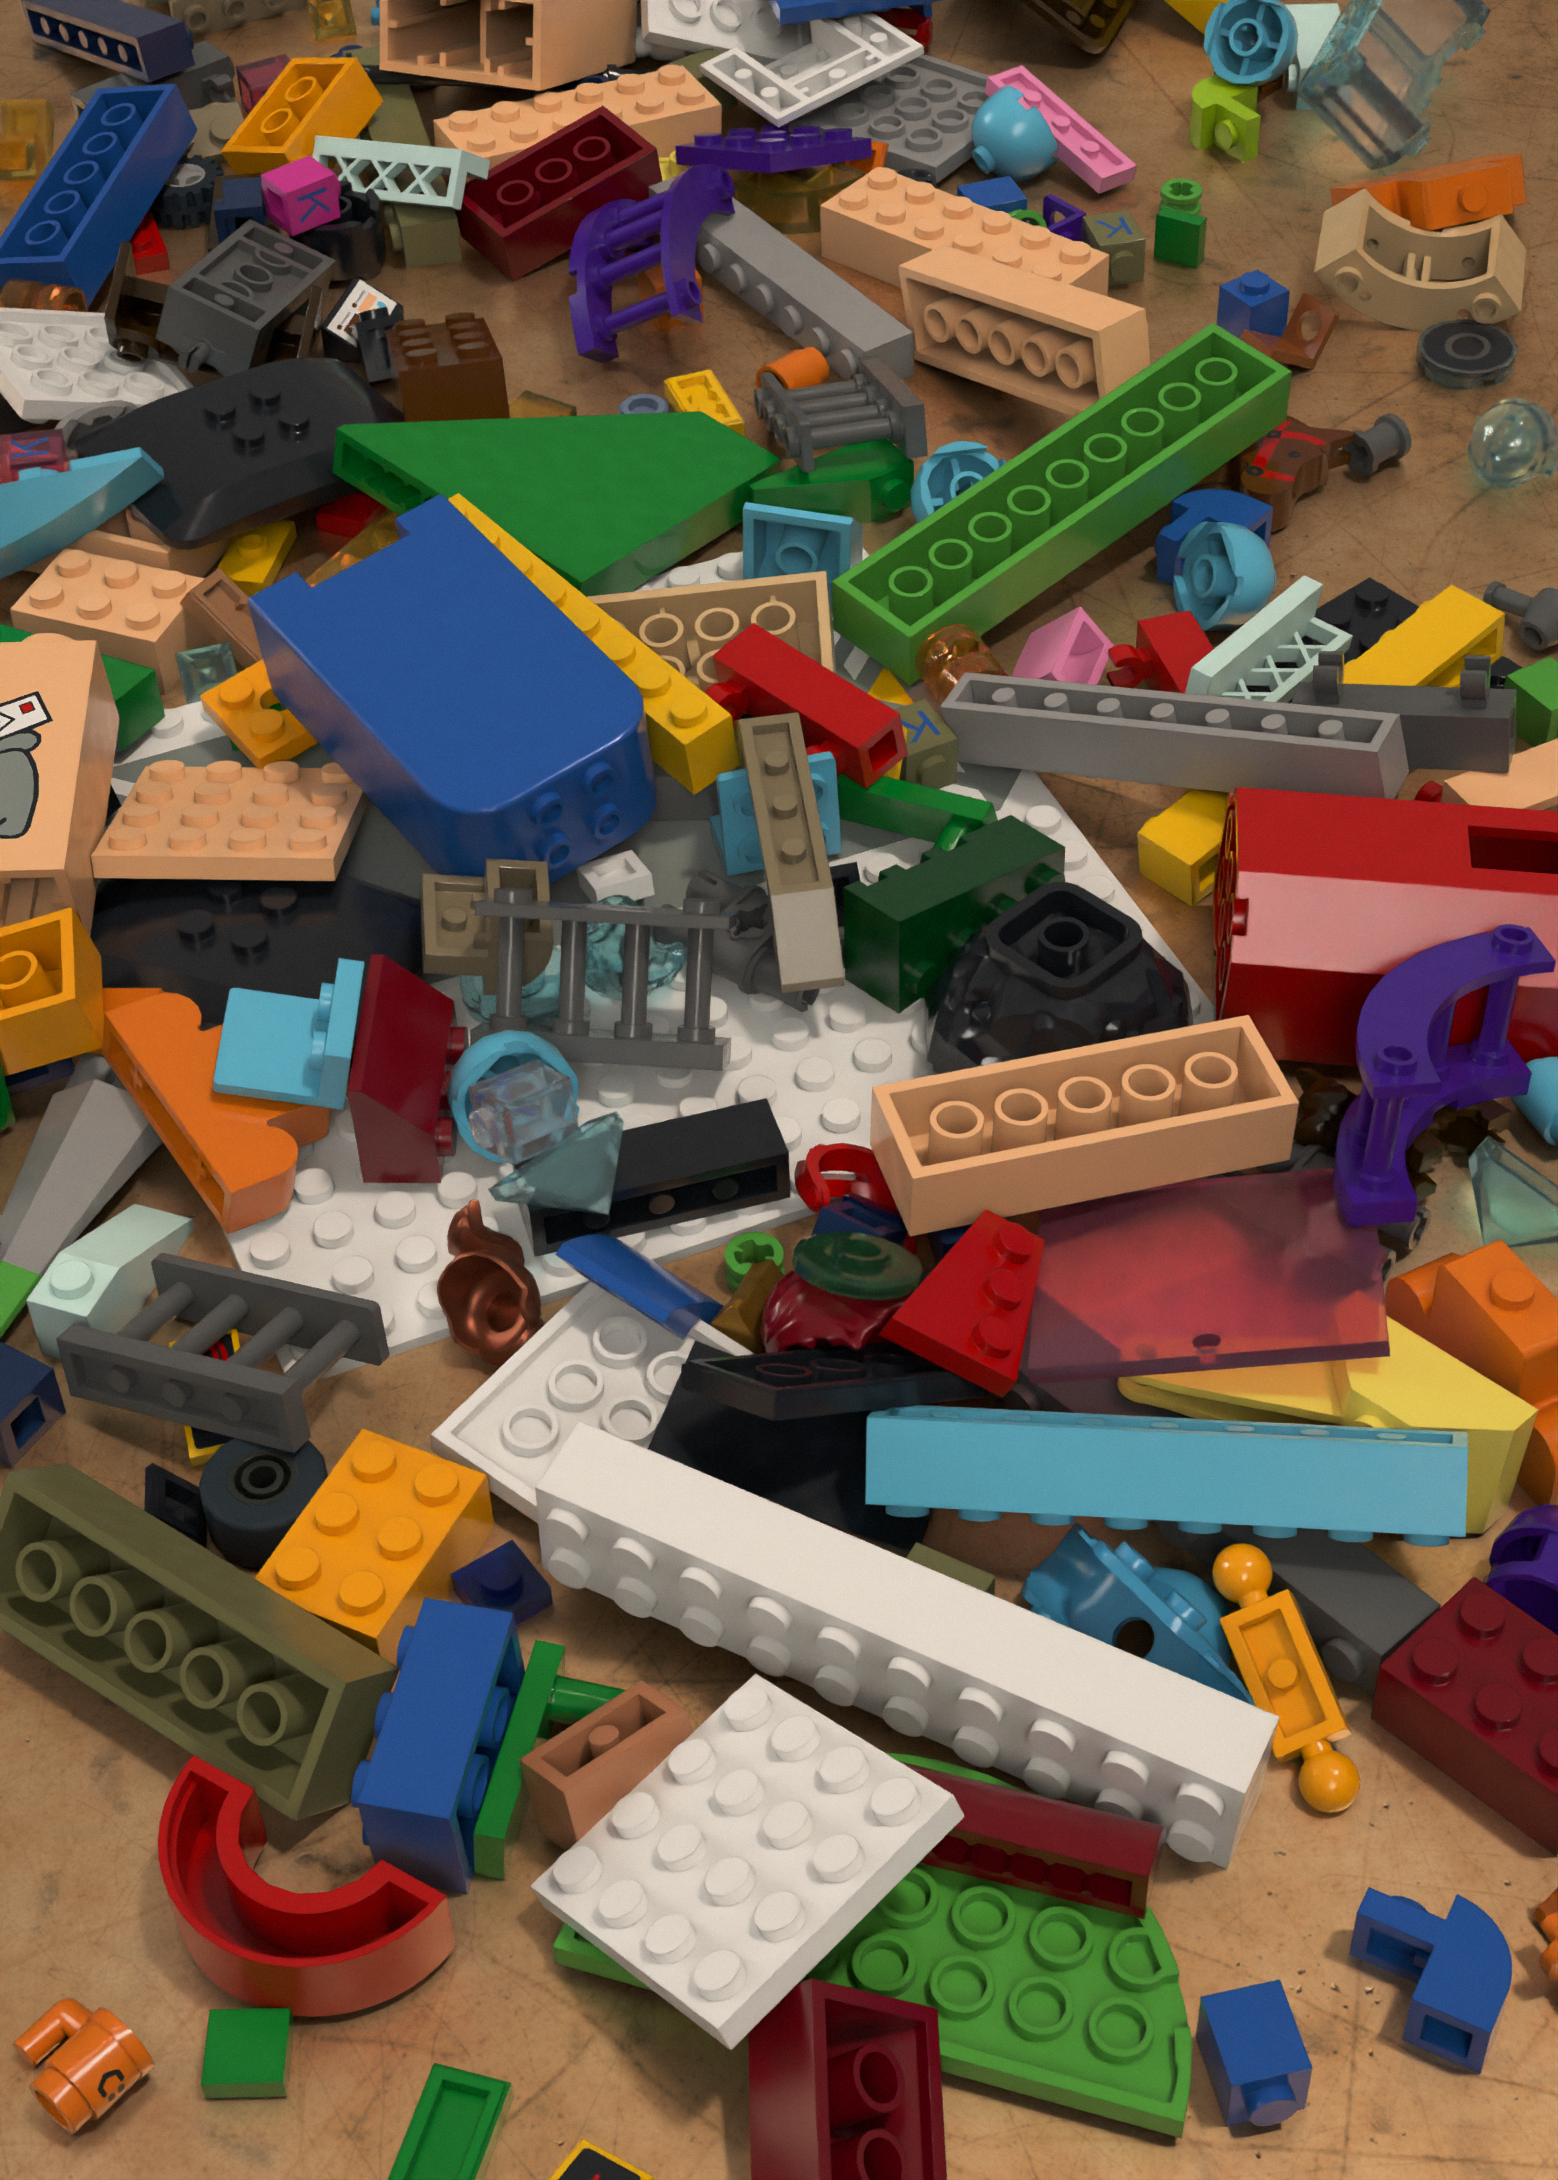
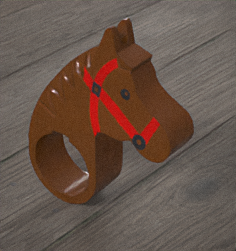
M1287 415L1285 422L1195 485L1226 482L1231 486L1232 491L1242 493L1273 506L1271 532L1282 529L1289 523L1294 505L1302 494L1315 489L1318 485L1323 484L1327 486L1328 470L1351 462L1352 454L1339 450V448L1353 442L1354 433L1347 430L1310 427Z

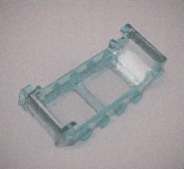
M1350 0L1341 11L1295 92L1370 170L1392 166L1406 154L1413 158L1431 140L1428 132L1432 123L1426 117L1419 120L1417 116L1430 104L1432 99L1428 95L1441 83L1442 77L1439 74L1447 59L1459 48L1462 47L1467 51L1483 37L1486 31L1482 26L1491 10L1482 0Z

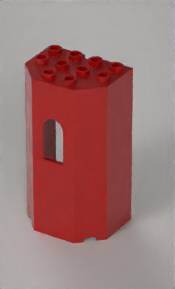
M1236 787L1234 792H1230L1227 797L1213 881V956H1216L1214 1021L1249 1015L1274 1060L1358 1066L1355 1037L1360 1012L1369 993L1382 977L1398 964L1419 952L1469 935L1491 932L1500 925L1514 924L1525 928L1530 927L1556 960L1554 972L1519 977L1507 1039L1525 1064L1534 1059L1558 1057V812ZM1490 984L1457 999L1448 1047L1470 1043L1475 1038L1480 1037Z

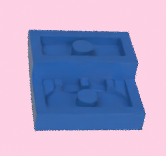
M596 1234L577 1237L562 1243L556 1252V1255L577 1273L682 1340L685 1339L698 1318L710 1325L719 1310L724 1307L721 1303L637 1250L611 1236Z

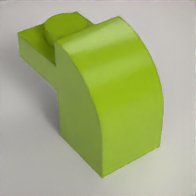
M1217 74L1197 83L1193 88L1189 138L1192 144L1199 150L1215 145L1243 163L1258 156L1261 115L1256 113L1258 86L1236 85Z

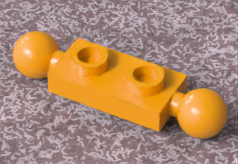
M1237 1543L1223 1549L1216 1557L1213 1564L1212 1577L1221 1595L1230 1601L1239 1603L1241 1609L1219 1620L1248 1691L1253 1698L1254 1705L1279 1716L1272 1745L1275 1757L1283 1764L1302 1755L1304 1763L1299 1772L1298 1785L1304 1800L1312 1808L1320 1812L1337 1813L1343 1811L1354 1803L1359 1794L1361 1785L1360 1774L1353 1761L1346 1755L1333 1751L1330 1743L1351 1735L1352 1731L1294 1595L1288 1589L1268 1597L1267 1590L1272 1581V1566L1266 1554L1251 1544Z

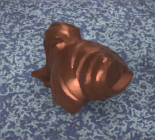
M474 1199L469 1201L468 1206H464L456 1212L450 1223L447 1247L448 1253L455 1256V1258L445 1267L438 1280L437 1295L439 1304L447 1318L453 1341L467 1351L479 1355L490 1365L500 1368L545 1324L540 1318L542 1313L538 1285L533 1274L524 1266L525 1260L522 1247L511 1236L484 1226L479 1200Z

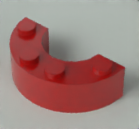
M192 1755L180 1771L170 1789L159 1823L158 1859L161 1875L179 1933L191 1958L211 1981L231 1996L257 2008H291L293 2016L316 2017L350 2013L382 2003L413 1987L436 1969L456 1947L447 1895L382 1859L359 1880L330 1892L294 1893L269 1885L254 1872V1865L268 1841L255 1789L195 1755Z

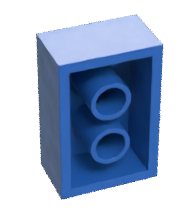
M424 1598L416 1625L405 1626L401 1634L397 1650V1669L400 1671L394 1692H384L379 1700L374 1723V1733L378 1740L371 1761L362 1760L356 1769L352 1784L351 1803L354 1808H359L363 1822V1844L370 1846L375 1865L382 1859L433 1888L468 1894L474 1876L473 1832L525 1675V1668L513 1612Z

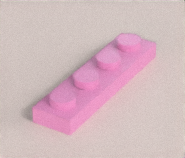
M1021 65L987 77L984 93L989 97L1003 86L1010 85L1024 94L1017 101L1026 110L1035 105L1049 125L1057 142L1058 151L1054 155L1098 194L1134 180L1137 165L1024 66Z

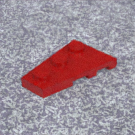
M985 1209L891 1317L878 1335L1003 1398L1017 1382L1045 1240L1029 1232L1023 1226L1012 1223Z

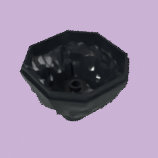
M1053 882L1037 888L1010 909L1001 913L989 925L971 933L966 944L950 954L946 969L928 987L925 995L927 1061L932 1064L933 1071L937 1074L1194 1025L1188 984L1183 978V972L1167 961L1165 957L1158 953L1142 937V929L1133 918L1086 889L1068 882Z

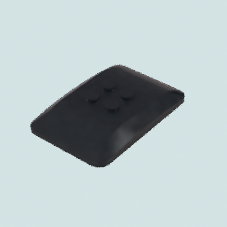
M330 357L293 358L257 366L152 401L80 435L75 441V456L77 459L137 447L142 448L163 468L164 479L132 502L127 508L168 546L191 550L359 492V489L332 473L336 428L343 424L395 423L405 421L401 411L340 360Z
M338 874L335 881L111 878L95 898L90 938L101 955L102 987L162 988L164 993H177L188 997L199 1007L201 1012L200 1031H205L224 1023L229 991L232 988L319 999L322 982L335 984L339 958L363 961L365 963L350 1066H352L371 954H384L420 979L424 975L420 900L342 874Z

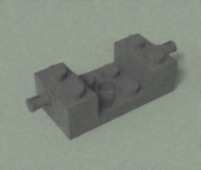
M249 219L168 287L155 339L170 345L175 352L180 354L178 363L184 371L189 367V373L195 372L203 363L215 367L220 374L226 377L257 367L266 361L274 329L291 314L306 317L312 285L323 287V308L336 260Z

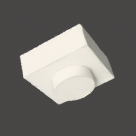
M632 850L586 862L576 868L579 886L593 904L631 906L638 899L655 895L652 873Z

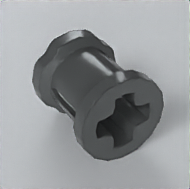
M1391 413L1384 414L1375 421L1374 427L1364 432L1360 430L1351 431L1354 433L1353 442L1342 447V450L1352 454L1351 462L1347 464L1349 469L1356 472L1359 476H1368L1378 469L1379 463L1388 458L1396 460L1406 456L1412 446L1411 435L1404 421L1397 415Z

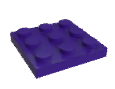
M773 123L761 125L762 132L757 134L754 128L729 129L728 137L722 138L720 133H701L694 135V143L675 145L677 165L695 166L704 163L714 164L724 169L762 173H776L872 157L871 138L852 137V129L850 128L826 129L824 134H820V126L793 127V132H789V124L777 127Z

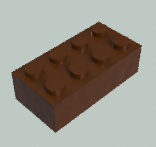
M460 312L445 316V323L426 325L424 319H406L396 322V329L385 330L393 388L405 422L510 418L503 359L484 318H475V314L472 312Z

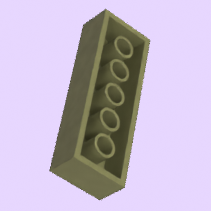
M68 1463L8 1472L0 1495V1628L191 1754L254 1788L258 1798L293 1821H298L350 1803L356 1769L362 1760H366L375 1736L374 1723L379 1700L384 1692H391L399 1672L397 1666Z

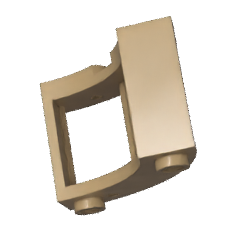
M1364 188L1324 211L1314 274L1334 295L1350 307L1388 325L1417 331H1428L1431 327L1453 321H1473L1491 325L1521 312L1526 248L1502 214L1471 225L1442 228L1441 232L1427 231L1411 227L1410 220L1389 211ZM1370 239H1375L1378 243L1374 244ZM1466 257H1471V258H1473V259H1471V260H1465V261L1463 260V259L1466 258ZM1430 279H1432V280L1467 279V280H1463V281L1447 282V283L1430 282ZM1368 291L1371 295L1369 297H1362L1360 292ZM1465 309L1468 311V314L1461 316L1457 312Z

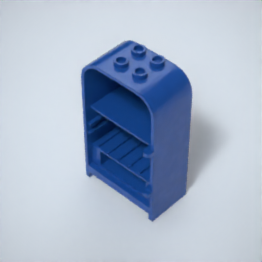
M437 495L395 518L399 535L398 541L311 588L295 572L248 599L250 614L274 695L438 874L484 877L486 858L547 862L549 884L629 838L649 822L657 806V791L644 701L636 685L444 495Z

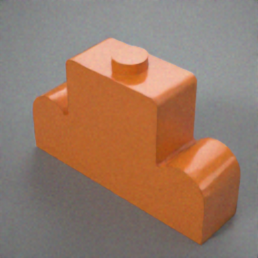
M1497 153L1330 188L1332 207L1366 188L1382 206L1392 213L1410 220L1411 227L1422 230H1435L1488 219L1499 214L1514 213V206L1527 202L1523 154Z
M165 992L154 994L104 1012L103 1057L225 1232L231 1234L273 1217L287 1209L293 1200L298 1148L325 1138L329 1134L332 1108L215 1092L213 1090V1079L223 1024L200 1031L201 1012L199 1007L188 997L177 993Z
M1500 1239L1462 1256L1451 1252L1390 1279L1386 1286L1383 1314L1538 1409L1516 1481L1538 1506L1545 1504L1558 1506V1299L1506 1243Z

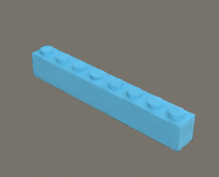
M926 1405L876 1409L867 1416L866 1504L886 1505L885 1512L891 1516L921 1517L929 1514V1508L958 1509V1517L964 1520L994 1521L1001 1518L1002 1512L1030 1513V1520L1032 1522L1052 1526L1072 1524L1075 1516L1104 1517L1105 1526L1123 1530L1146 1528L1148 1520L1178 1521L1179 1530L1196 1534L1218 1533L1222 1531V1524L1252 1525V1532L1255 1535L1269 1538L1296 1536L1297 1528L1328 1530V1537L1330 1539L1343 1542L1370 1541L1373 1539V1532L1404 1534L1403 1540L1406 1543L1429 1547L1449 1544V1536L1466 1537L1468 1432Z

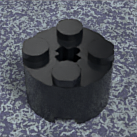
M339 181L341 195L338 199L341 217L293 237L289 235V238L336 260L330 284L334 280H348L352 278H359L361 280L374 279L381 274V263L386 257L380 198L370 188L365 194L352 191L351 182Z

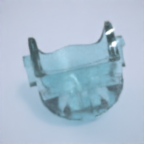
M1509 398L1495 403L1476 418L1478 422L1474 423L1471 429L1472 434L1468 446L1469 460L1476 475L1487 485L1495 488L1509 489L1518 487L1539 474L1550 478L1558 470L1557 427L1548 411L1539 404L1527 399Z
M619 894L608 896L595 903L639 906L630 897ZM588 922L585 984L601 997L622 1001L625 924ZM651 926L648 996L662 986L670 984L687 961V946L679 942L657 945Z

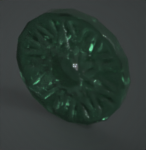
M852 1232L813 1234L800 1240L793 1251L792 1263L795 1271L808 1283L828 1292L852 1298L883 1300L903 1297L914 1292L922 1280L923 1267L919 1258L900 1245L871 1235Z

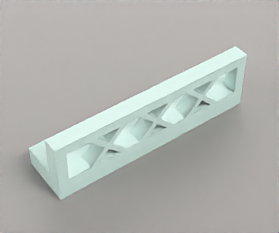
M318 135L315 137L312 158L326 168L328 160L339 163L343 172L337 178L339 181L351 182L352 191L366 194L370 188L378 195L380 202L461 210L466 177L487 179L490 160L462 149ZM365 167L376 168L379 176L367 188H364L358 174ZM401 171H409L414 174L416 180L404 192H401L394 178ZM438 175L450 176L446 197L438 196L431 185V182Z
M1303 575L1191 667L1185 693L1288 703L1294 697L1299 682L1311 683L1313 681L1314 665H1319V651H1344L1345 653L1350 648L1353 635L1314 617L1323 584ZM1306 635L1324 645H1304L1301 638ZM1274 662H1296L1298 668H1276ZM1246 686H1269L1271 692H1248Z

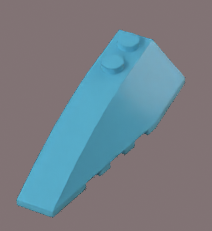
M137 447L71 460L68 464L69 471L61 473L52 469H41L40 466L19 470V481L0 484V579L21 571L63 549L117 515L164 479L163 468L142 448Z

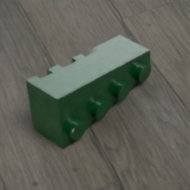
M1009 815L961 836L956 847L946 852L937 846L923 852L920 864L905 870L896 864L880 871L878 882L867 886L860 881H856L843 887L845 979L900 1014L920 998H925L928 987L946 969L950 954L964 946L971 933L989 925L1001 913L1010 909L1037 888L1048 883L1065 882V847L1016 817Z

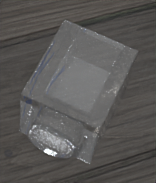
M537 1060L530 1061L468 1086L473 1111L469 1114V1127L475 1141L481 1148L486 1149L512 1165L580 1138L570 1077Z

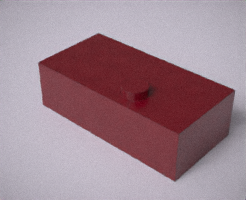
M601 106L490 169L487 179L475 178L466 183L461 210H455L461 237L514 282L572 247L574 236L580 223L588 213L619 199H633L639 202L648 199L649 186L662 182L657 148L606 107Z

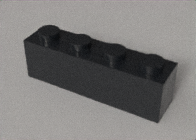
M767 1098L511 1156L516 1199L535 1257L557 1252L562 1243L581 1236L601 1234L618 1238L791 1198L789 1151Z

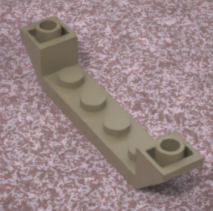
M799 712L734 721V731L741 769L745 768L772 913L773 947L781 992L789 993L844 986V971L834 887Z

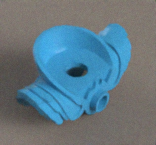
M1078 1522L1072 1525V1528L1067 1532L1054 1552L1041 1562L1039 1567L1030 1571L1029 1577L1026 1578L1021 1591L1022 1597L1032 1605L1030 1611L1116 1647L1118 1633L1125 1624L1133 1620L1147 1621L1154 1631V1644L1151 1651L1142 1659L1255 1706L1252 1696L1247 1692L1236 1674L1228 1668L1232 1649L1219 1619L1229 1615L1230 1610L1216 1588L1189 1571L1152 1566L1126 1541H1123L1114 1550L1103 1540L1100 1539L1098 1541L1094 1535L1091 1537Z

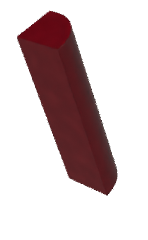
M901 1762L953 1794L965 1816L919 1863L1145 1919L1165 1842L1166 1826Z

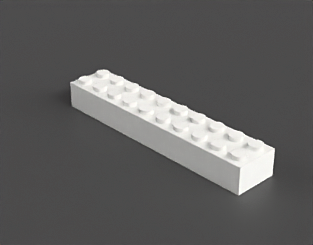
M580 1420L536 1485L542 1569L549 1571L563 1585L574 1589L588 1588L613 1599L621 1609L633 1616L640 1618L654 1617L679 1628L687 1638L699 1645L706 1647L720 1646L747 1658L756 1669L765 1674L776 1677L786 1675L811 1686L824 1699L833 1704L845 1707L854 1705L877 1715L899 1733L911 1737L922 1735L950 1747L960 1758L974 1766L983 1768L993 1766L1024 1780L1033 1791L1042 1796L1053 1799L1063 1797L1081 1806L1166 1826L1165 1842L1178 1855L1194 1862L1209 1861L1225 1869L1228 1868L1261 1794L1279 1716Z

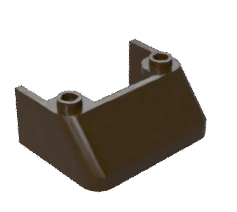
M125 241L120 243L104 315L109 344L117 349V356L130 362L145 363L147 359L180 366L178 363L180 354L175 352L170 345L155 339L170 285L137 278L132 244ZM312 285L306 317L291 314L274 329L266 361L259 366L286 359L316 356L321 336L323 287ZM203 363L197 369L224 376L215 367L207 363Z

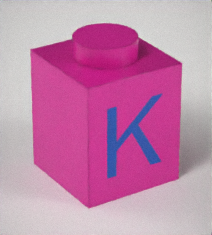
M310 155L260 174L267 218L292 237L341 217L338 199L341 195L340 182L331 169L326 168Z

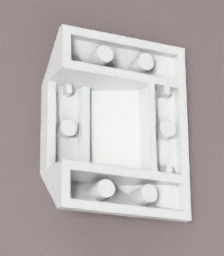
M870 11L850 14L843 18L830 17L809 20L812 43L766 66H763L735 47L700 64V70L710 80L775 126L780 127L923 55L924 47Z

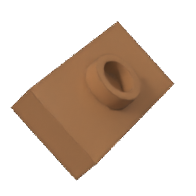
M218 568L187 592L180 604L246 669L263 659L248 606L249 597Z

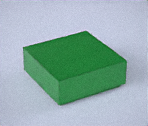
M1163 207L1156 214L1154 257L1197 268L1204 261L1207 218Z
M291 2008L210 2009L201 2077V2087L205 2098L287 2096L294 2031V2018Z

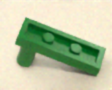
M840 773L837 780L839 815L841 819L935 843L933 848L938 846L946 852L956 847L961 836L998 821L992 802L887 776H882L867 789Z
M539 1640L535 1641L473 1832L474 1874L505 1880L530 1801L519 1759L549 1740L554 1722L573 1725L626 1691L620 1688L565 1677V1646Z

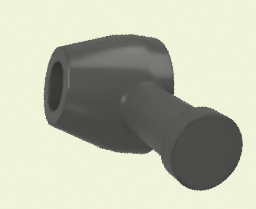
M1497 581L1489 584L1485 590L1483 602L1496 609L1522 617L1518 630L1525 644L1538 651L1558 645V589L1544 588L1534 597H1530L1508 589L1505 584Z

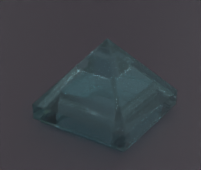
M230 642L175 653L187 704L201 701L199 695L237 674Z

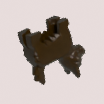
M1309 1067L1298 1068L1295 1070L1294 1075L1303 1090V1094L1298 1099L1299 1106L1293 1139L1305 1147L1309 1144H1320L1327 1149V1152L1335 1154L1340 1124L1349 1106L1358 1095L1349 1091L1344 1085L1336 1082V1080L1324 1077ZM1495 1100L1483 1101L1459 1110L1446 1105L1433 1114L1432 1124L1415 1139L1409 1149L1405 1150L1406 1170L1418 1201L1435 1193L1437 1184L1424 1171L1430 1170L1432 1165L1439 1164L1442 1157L1447 1156L1448 1151L1467 1154L1470 1156V1165L1478 1171L1500 1161L1506 1141L1491 1129H1496L1500 1133L1508 1129L1512 1111Z

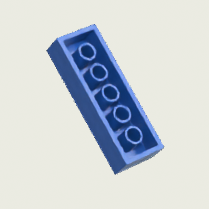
M176 84L99 88L96 90L0 237V298L6 308L80 310L89 307L117 261L121 241L130 242L139 224L198 131Z

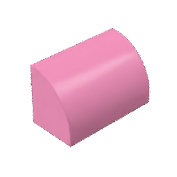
M1079 606L1030 633L1011 677L1098 685L1109 659L1108 649L1114 645L1082 607Z

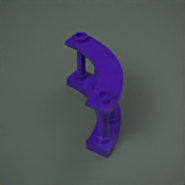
M704 163L692 166L678 174L669 189L641 202L633 199H619L609 202L599 209L588 213L582 220L574 236L569 261V274L572 277L577 275V293L569 296L573 332L579 356L602 364L618 358L619 354L616 344L618 333L670 312L671 317L693 326L703 323L699 306L702 303V295L695 277L696 241L700 227L708 215L721 214L728 217L735 214L731 197L735 193L734 184L729 173L724 168ZM661 232V242L654 245L652 236ZM624 252L634 253L630 256L620 259ZM662 264L666 292L612 314V285Z
M1504 924L1496 927L1491 932L1469 935L1419 952L1398 964L1382 977L1369 993L1360 1012L1355 1037L1356 1060L1363 1080L1362 1090L1349 1106L1340 1124L1333 1171V1186L1338 1205L1349 1227L1414 1222L1418 1197L1410 1183L1406 1170L1405 1150L1409 1149L1415 1139L1432 1124L1433 1114L1446 1105L1459 1110L1483 1101L1527 1095L1532 1072L1507 1039L1517 985L1520 976L1554 972L1556 960L1530 927L1525 928L1514 924ZM1490 984L1480 1037L1475 1038L1470 1043L1448 1047L1457 999Z

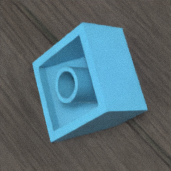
M745 502L743 507V580L826 571L831 607H833L832 581L862 561L863 525L851 517Z

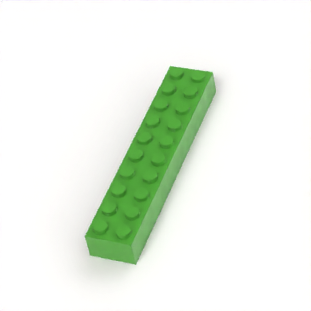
M1215 323L1210 324L832 581L833 630L908 685H912L1285 422L1287 419L1292 371Z

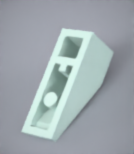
M133 1204L60 1251L26 1300L41 1353L61 1359L56 1338L73 1324L116 1334L136 1317L156 1287L151 1261L160 1253L176 1256L195 1228L193 1219Z

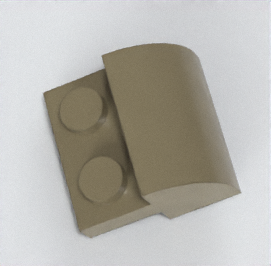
M486 858L484 877L422 873L420 904L423 973L451 976H482L483 995H497L499 917L475 915V902L486 898H494V888L501 887L531 889L532 900L550 901L547 862ZM525 918L522 987L528 985L541 975L551 959L554 945L552 920Z

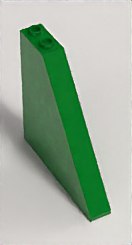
M702 411L343 424L336 428L332 473L398 515L410 511L437 495L442 494L449 499L459 493L588 597L631 592L743 521L744 504L749 502L748 484L780 472L782 459Z

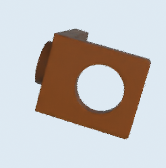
M1303 293L1282 337L1244 329L1240 339L1286 368L1288 364L1314 369L1340 318V314L1312 295ZM1316 312L1320 318V329L1313 339L1307 341L1301 332L1302 323L1309 313Z

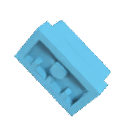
M829 751L807 755L827 855L841 853L836 761L833 754ZM744 768L721 773L716 777L719 815L709 816L711 836L727 876L763 869L746 770Z
M339 958L335 984L322 982L319 999L242 988L230 989L215 1067L213 1090L217 1093L344 1110L365 962Z

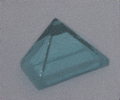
M615 1111L588 1120L489 1188V1192L495 1201L609 1214L624 1125L622 1118Z
M1488 1135L1468 1159L1483 1246L1498 1239L1504 1241L1509 1248L1558 1242V1185Z

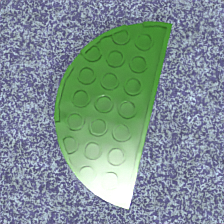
M886 1753L897 1761L1023 1791L990 1775L950 1762L907 1754ZM918 1863L799 1982L801 1983L812 1978L937 2008L942 2072L1182 2138L1191 2085V2030L1188 2027L1186 2008L1179 1985L1180 1973L1163 1929L1149 1905L1145 1919ZM564 1922L553 1945L556 1964L652 1990Z

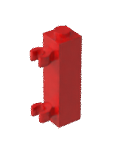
M1190 610L1137 621L1136 648L1129 644H1119L1108 649V656L1115 668H1123L1107 672L1106 678L1110 685L1115 687L1135 688L1144 680L1149 690L1185 693L1191 667L1214 648Z
M752 623L733 640L727 642L712 656L719 683L711 685L704 693L732 715L733 727L734 721L741 719L743 711H746L755 718L799 712L807 755L831 752L836 761L837 780L840 773L867 789L908 755L900 713L755 623Z

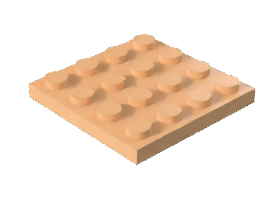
M177 760L158 761L150 766H145L92 853L93 877L335 881L370 799L337 762L328 763L322 768H299L298 764L294 762L278 761L267 764L262 770L259 767H241L239 762L228 760L213 762L207 767H184V763Z

